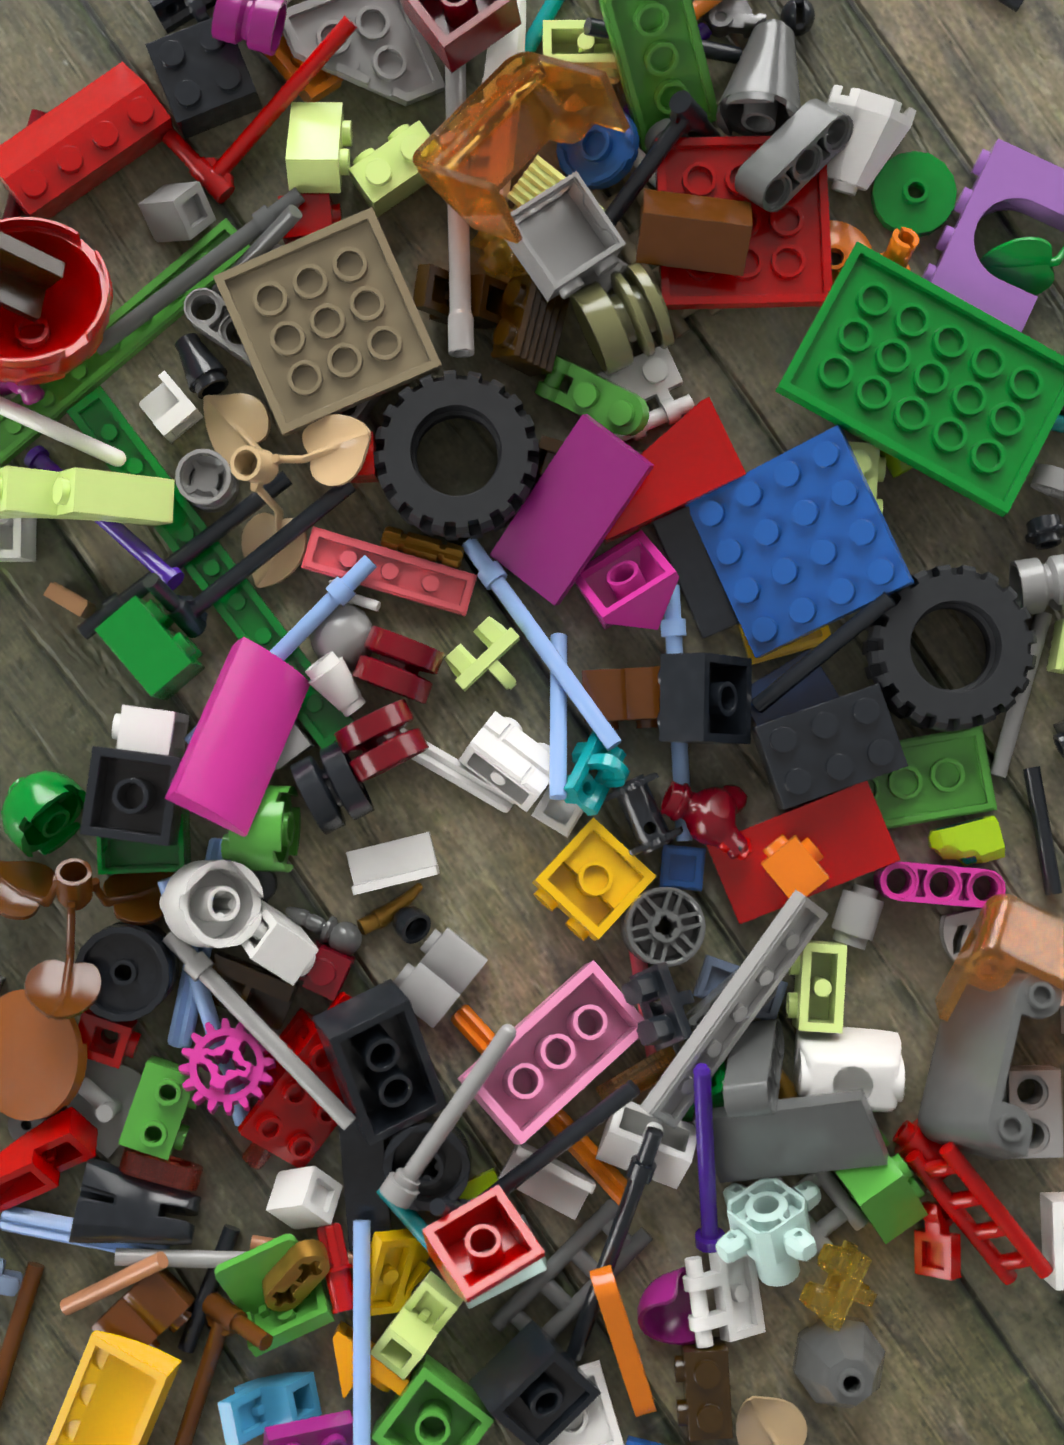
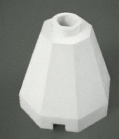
M834 85L827 104L849 115L853 120L854 127L848 143L827 163L828 180L833 182L832 190L855 196L857 189L866 191L910 130L916 110L909 107L902 114L900 113L902 103L894 99L858 88H851L849 96L840 95L843 86Z

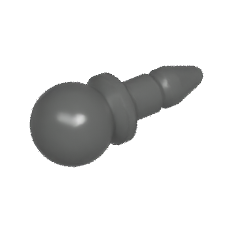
M297 907L286 908V914L296 924L305 926L307 930L315 934H321L319 943H328L331 949L344 955H352L360 948L362 934L355 924L346 921L338 923L337 918L331 916L328 922H326L324 918L314 913L310 914L306 909Z

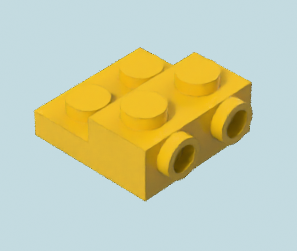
M593 817L533 880L532 884L538 888L533 895L548 910L553 911L558 907L566 914L569 919L565 925L579 939L584 941L589 936L593 941H596L603 936L644 891L656 875L636 856L630 855L629 850Z

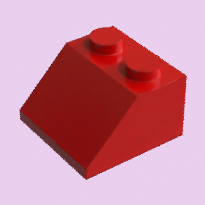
M499 1184L422 1229L429 1256L450 1289L466 1303L471 1302L545 1257L544 1250Z

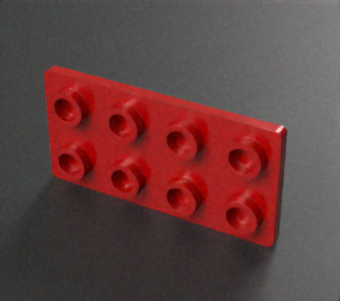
M340 992L328 1009L353 997L345 992ZM300 1008L279 1038L345 1105L312 1017L314 1015ZM268 1053L264 1057L272 1058L276 1062V1068L266 1070V1074L273 1078V1085H261L260 1090L265 1098L262 1101H257L238 1126V1132L241 1136L297 1168L306 1167L338 1124L282 1065Z

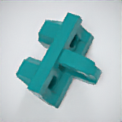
M592 730L588 741L578 742L572 752V762L575 764L571 775H567V783L564 787V790L567 792V798L564 801L568 804H577L587 816L597 815L610 788L623 786L630 774V770L623 763L626 753L617 746L608 751ZM589 770H598L595 779L588 772Z

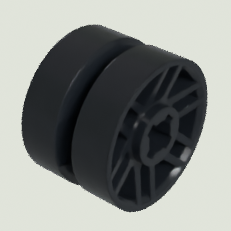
M337 742L319 751L324 769H321L316 760L310 755L290 765L300 793L325 835L346 825L341 809L342 806L345 807L348 814L354 820L375 810L364 783L358 784L349 766L350 756L343 754Z

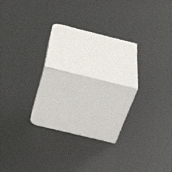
M164 370L158 375L163 383L139 402V406L161 434L170 443H173L203 418V415Z
M315 1165L282 1170L277 1174L266 1211L296 1230L331 1225L343 1185Z

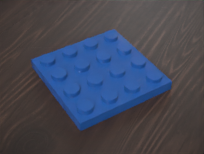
M839 425L686 505L689 506L693 522L755 658H762L864 608L884 591L886 594L891 595L914 583L845 433Z

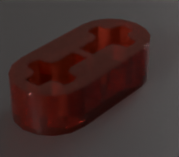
M124 1147L119 1171L169 1187L195 1191L198 1190L203 1167L195 1162L170 1156L167 1161Z

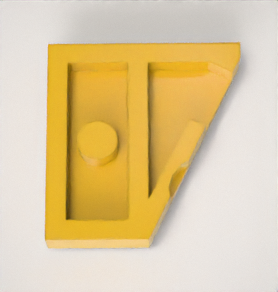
M408 1229L374 1232L371 1242V1316L398 1313L410 1298L413 1288L424 1279L431 1269L426 1263L430 1257L429 1253Z

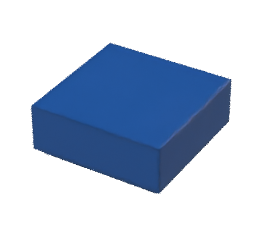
M677 845L662 846L658 887L702 891L706 848Z

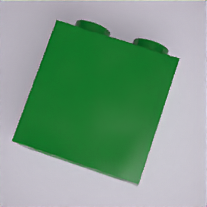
M185 808L182 809L178 845L163 846L97 837L98 875L175 872L184 865L191 863L190 811Z

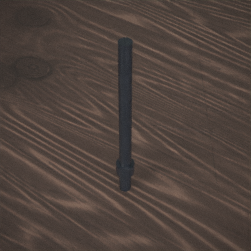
M282 470L270 483L263 485V488L274 499L293 483ZM253 492L164 561L171 568L178 567L181 570L267 503L258 493ZM151 572L146 573L120 594L114 592L102 601L103 607L77 626L80 633L87 640L97 633L94 629L132 597L137 596L142 599L150 592L143 586V580Z
M647 1127L638 1154L633 1155L626 1172L629 1179L596 1269L611 1265L614 1272L645 1184L651 1183L657 1167L654 1160L664 1133L656 1127ZM592 1281L566 1353L573 1361L582 1360L600 1310Z

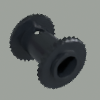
M655 772L645 777L644 774L626 781L621 787H613V791L608 793L604 802L617 798L638 843L637 846L629 850L632 856L656 850L674 841L673 838L683 832L682 826L669 831L663 815L660 813V809L648 785V782L659 777ZM647 822H652L655 826V830L651 834H647L644 831V825Z

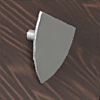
M87 1059L84 1080L75 1098L67 1105V1109L73 1106L98 1129L96 1149L108 1159L120 1146L118 1142L142 1074L124 1064L117 1069Z

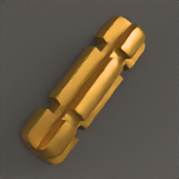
M387 526L384 529L381 538V547L395 551L401 550L405 554L435 563L438 560L442 562V565L455 569L460 567L464 556V548L461 545L450 542L444 545L442 540L413 532L404 534L402 529Z

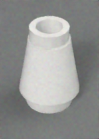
M333 651L322 656L305 671L311 679L308 683L341 711L345 717L351 715L365 704L366 701L362 697L343 657L338 658Z

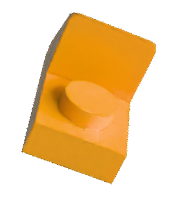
M341 1320L332 1339L342 1396L345 1398L353 1387V1328ZM371 1341V1350H372V1348H373L374 1345H375V1343L372 1342V1341ZM371 1355V1383L381 1391L388 1393L392 1390L400 1395L410 1381L411 1372L403 1380Z

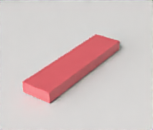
M313 526L301 569L332 578L337 576L342 578L366 555L377 567L359 586L463 617L466 616L477 575Z

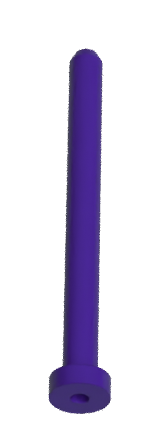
M699 1063L693 1069L701 1228L695 1232V1246L702 1252L715 1253L717 1252L716 1243L725 1232L718 1227L711 1070L707 1064Z

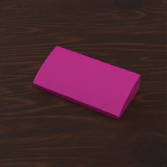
M242 637L233 644L165 799L242 837L247 836L309 689V681L288 663L245 637Z

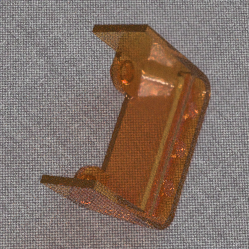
M526 51L506 59L415 151L412 160L420 176L472 228L518 244L523 237L508 210L507 201L500 194V190L549 140L567 144L579 142L586 136L594 124L624 133L630 126L606 71Z
M997 894L989 898L978 915L935 998L939 1018L948 1021L967 983L985 991L999 990L1010 981L1016 968L1064 990V920L1010 894Z

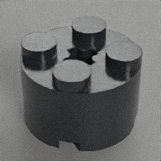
M431 1115L392 1136L383 1159L384 1180L390 1172H396L398 1168L406 1166L439 1117ZM454 1126L434 1155L436 1159L434 1167L436 1170L434 1171L428 1167L418 1178L420 1181L418 1186L419 1194L408 1209L430 1211V1203L433 1199L443 1198L456 1201L465 1190L469 1179L472 1155L466 1137L457 1126Z

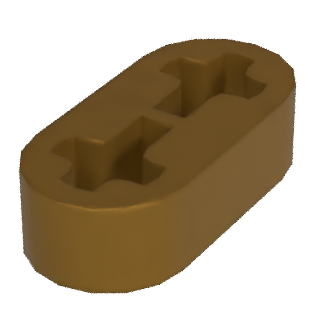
M309 1239L296 1243L267 1273L262 1281V1288L268 1308L273 1311L282 1312L297 1307L323 1280L330 1270L327 1249L322 1242Z

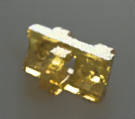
M846 1240L843 1241L842 1246L823 1245L818 1256L817 1265L823 1271L829 1273L825 1283L821 1285L809 1281L805 1284L800 1295V1301L809 1310L816 1313L829 1328L840 1331L853 1301L872 1307L878 1295L869 1289V1285L863 1283L872 1259L860 1252L856 1244Z

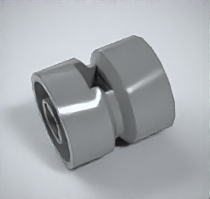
M196 449L187 453L178 463L175 471V483L179 492L197 509L207 513L220 512L227 509L236 500L239 492V479L233 475L230 464L218 452L210 449Z
M1064 554L1049 556L1045 564H1042L1038 558L1014 560L1010 563L1009 586L1018 594L1014 601L1019 608L1026 606L1030 614L1044 612L1047 605L1054 611L1064 610Z

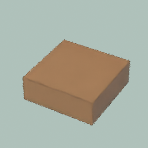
M50 582L43 594L45 597L84 619L89 618L96 610L95 604L56 582Z

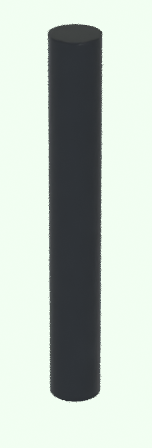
M1040 766L1025 768L1023 773L1045 895L1060 894L1063 892Z
M225 1224L214 1251H233L240 1229ZM208 1268L191 1310L192 1316L188 1319L178 1344V1348L184 1352L194 1353L207 1319L206 1315L202 1312V1304L208 1295L218 1291L220 1284L215 1278V1268Z

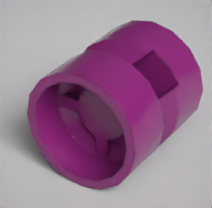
M217 0L212 20V37L235 45L242 40H246L248 49L273 56L277 51L283 34L287 15V0Z

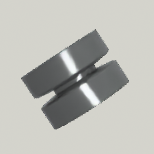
M659 887L644 890L623 912L620 930L626 948L636 958L650 965L666 961L668 967H672L688 961L697 953L705 937L706 924L702 909L693 897L677 888ZM661 919L670 924L664 935L655 930V926H658Z

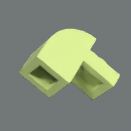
M430 1271L372 1348L371 1355L401 1379L405 1380L424 1356L441 1329L460 1307L463 1299L451 1290L446 1282Z

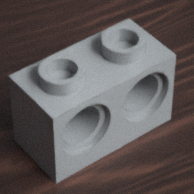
M1050 1064L1010 1065L1002 1101L1022 1108L1029 1115L1031 1123H1034L1036 1127V1134L1030 1141L1028 1155L1013 1159L1064 1158L1061 1070ZM1026 1079H1032L1035 1085L1034 1093L1026 1100H1019L1017 1095L1019 1084Z

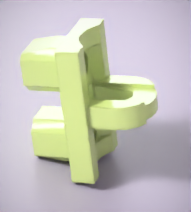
M489 616L473 631L488 648L477 660L462 644H459L444 658L453 674L457 677L455 682L464 692L487 671L507 690H511L517 685L516 679L498 660L520 640V636L512 627L507 630L502 624Z

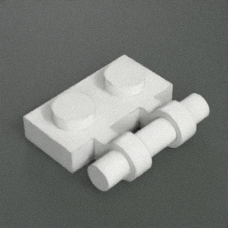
M658 346L655 348V353L649 357L644 353L636 356L632 365L609 376L604 372L598 374L639 395L645 401L655 397L660 406L649 412L647 425L637 435L624 436L613 433L623 442L631 438L637 441L646 437V431L666 422L672 425L678 422L682 415L688 413L695 406L689 394L676 400L671 397L669 391L681 386L683 380L668 348L662 349Z
M717 1252L708 1253L711 1270L703 1272L702 1258L700 1256L684 1259L686 1275L683 1276L684 1291L689 1292L692 1314L688 1316L690 1331L695 1332L697 1348H708L714 1345L712 1329L719 1328L720 1339L727 1342L737 1341L766 1332L755 1260L745 1255L734 1262L726 1263L719 1257ZM713 1288L716 1310L709 1311L706 1290Z

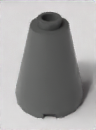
M769 19L757 24L753 28L719 102L716 113L717 125L728 136H732L733 131L744 136H772L801 108L795 34L781 20Z

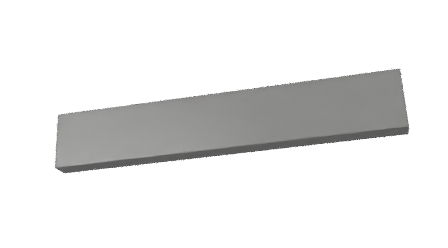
M795 890L640 1107L674 1129L677 1127L694 1103L693 1069L699 1063L707 1064L711 1070L712 1078L827 918L828 913L799 891Z

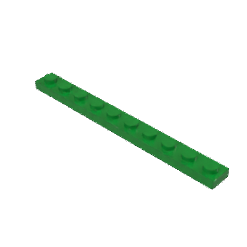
M101 386L66 411L83 434L125 453L126 462L123 466L115 467L106 463L112 472L172 479ZM174 482L173 523L153 526L173 553L208 527L191 503L179 492ZM217 541L184 566V568L199 588L204 591L234 567L236 563L222 544ZM247 578L213 605L239 640L245 637L268 651L288 633ZM298 646L285 662L310 681L311 679L305 671L312 663ZM311 685L297 715L321 749L337 742L334 734L355 721L351 715L345 717L341 711Z

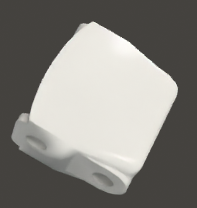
M843 1027V1033L799 1031L796 1029L793 1077L796 1093L800 1097L863 1089L872 1111H893L897 1106V1102L903 1101L905 1087V1069L901 1056L899 1034L891 1031Z

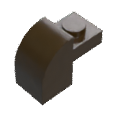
M420 264L417 268L413 301L418 310L430 314L429 320L447 325L450 313L449 271L433 264ZM487 274L471 275V312L474 317V328L488 329L497 327L502 318L501 313L504 310L503 293L508 283Z

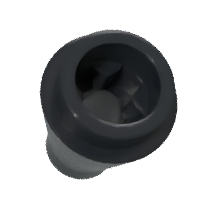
M189 333L179 338L175 343V348L179 353L189 390L192 393H196L200 399H203L206 395H218L225 390L229 384L226 378L228 371L201 342L196 333Z

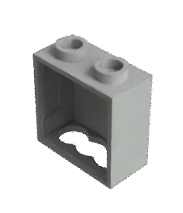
M577 171L506 215L499 228V232L547 302L559 294L563 299L570 297L585 285L582 279L594 271L598 277L610 271L620 262L617 256L626 245Z

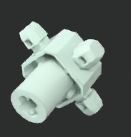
M761 1178L749 1187L732 1183L723 1191L730 1231L718 1239L716 1243L717 1254L726 1263L734 1262L745 1255L750 1256L755 1260L758 1278L768 1286L779 1287L792 1283L800 1272L798 1260L808 1261L817 1252L814 1237L811 1236L808 1212L821 1200L819 1187L811 1181H804L790 1188L778 1178Z

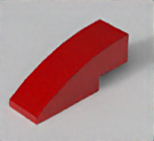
M73 1106L37 1125L0 1152V1212L59 1187L61 1172L96 1157L98 1129Z

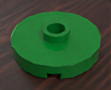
M910 151L897 154L885 163L874 179L870 199L873 212L884 228L893 232L897 228L900 230L901 227H906L915 231L919 237L930 235L946 222L955 207L957 189L954 176L943 161L929 153ZM917 187L921 191L922 196L920 198L911 197L908 193V188Z

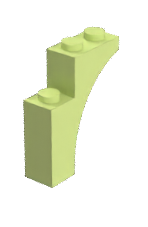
M5 466L0 468V519H74L147 526L173 523L175 480L78 467L56 472Z

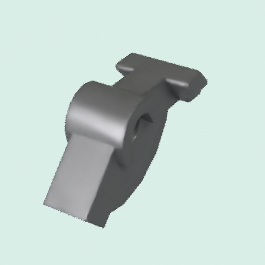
M723 0L702 16L708 23L712 35L718 38L725 37L729 33L743 34L744 38H749L753 28L767 19V15L763 13L752 15V9L747 0Z

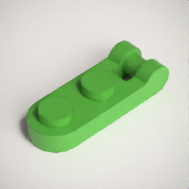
M556 355L552 374H547L544 381L539 380L535 389L537 395L555 402L580 416L588 414L606 429L619 435H637L643 431L648 423L649 407L642 397L560 355ZM565 374L574 378L568 392L560 389Z

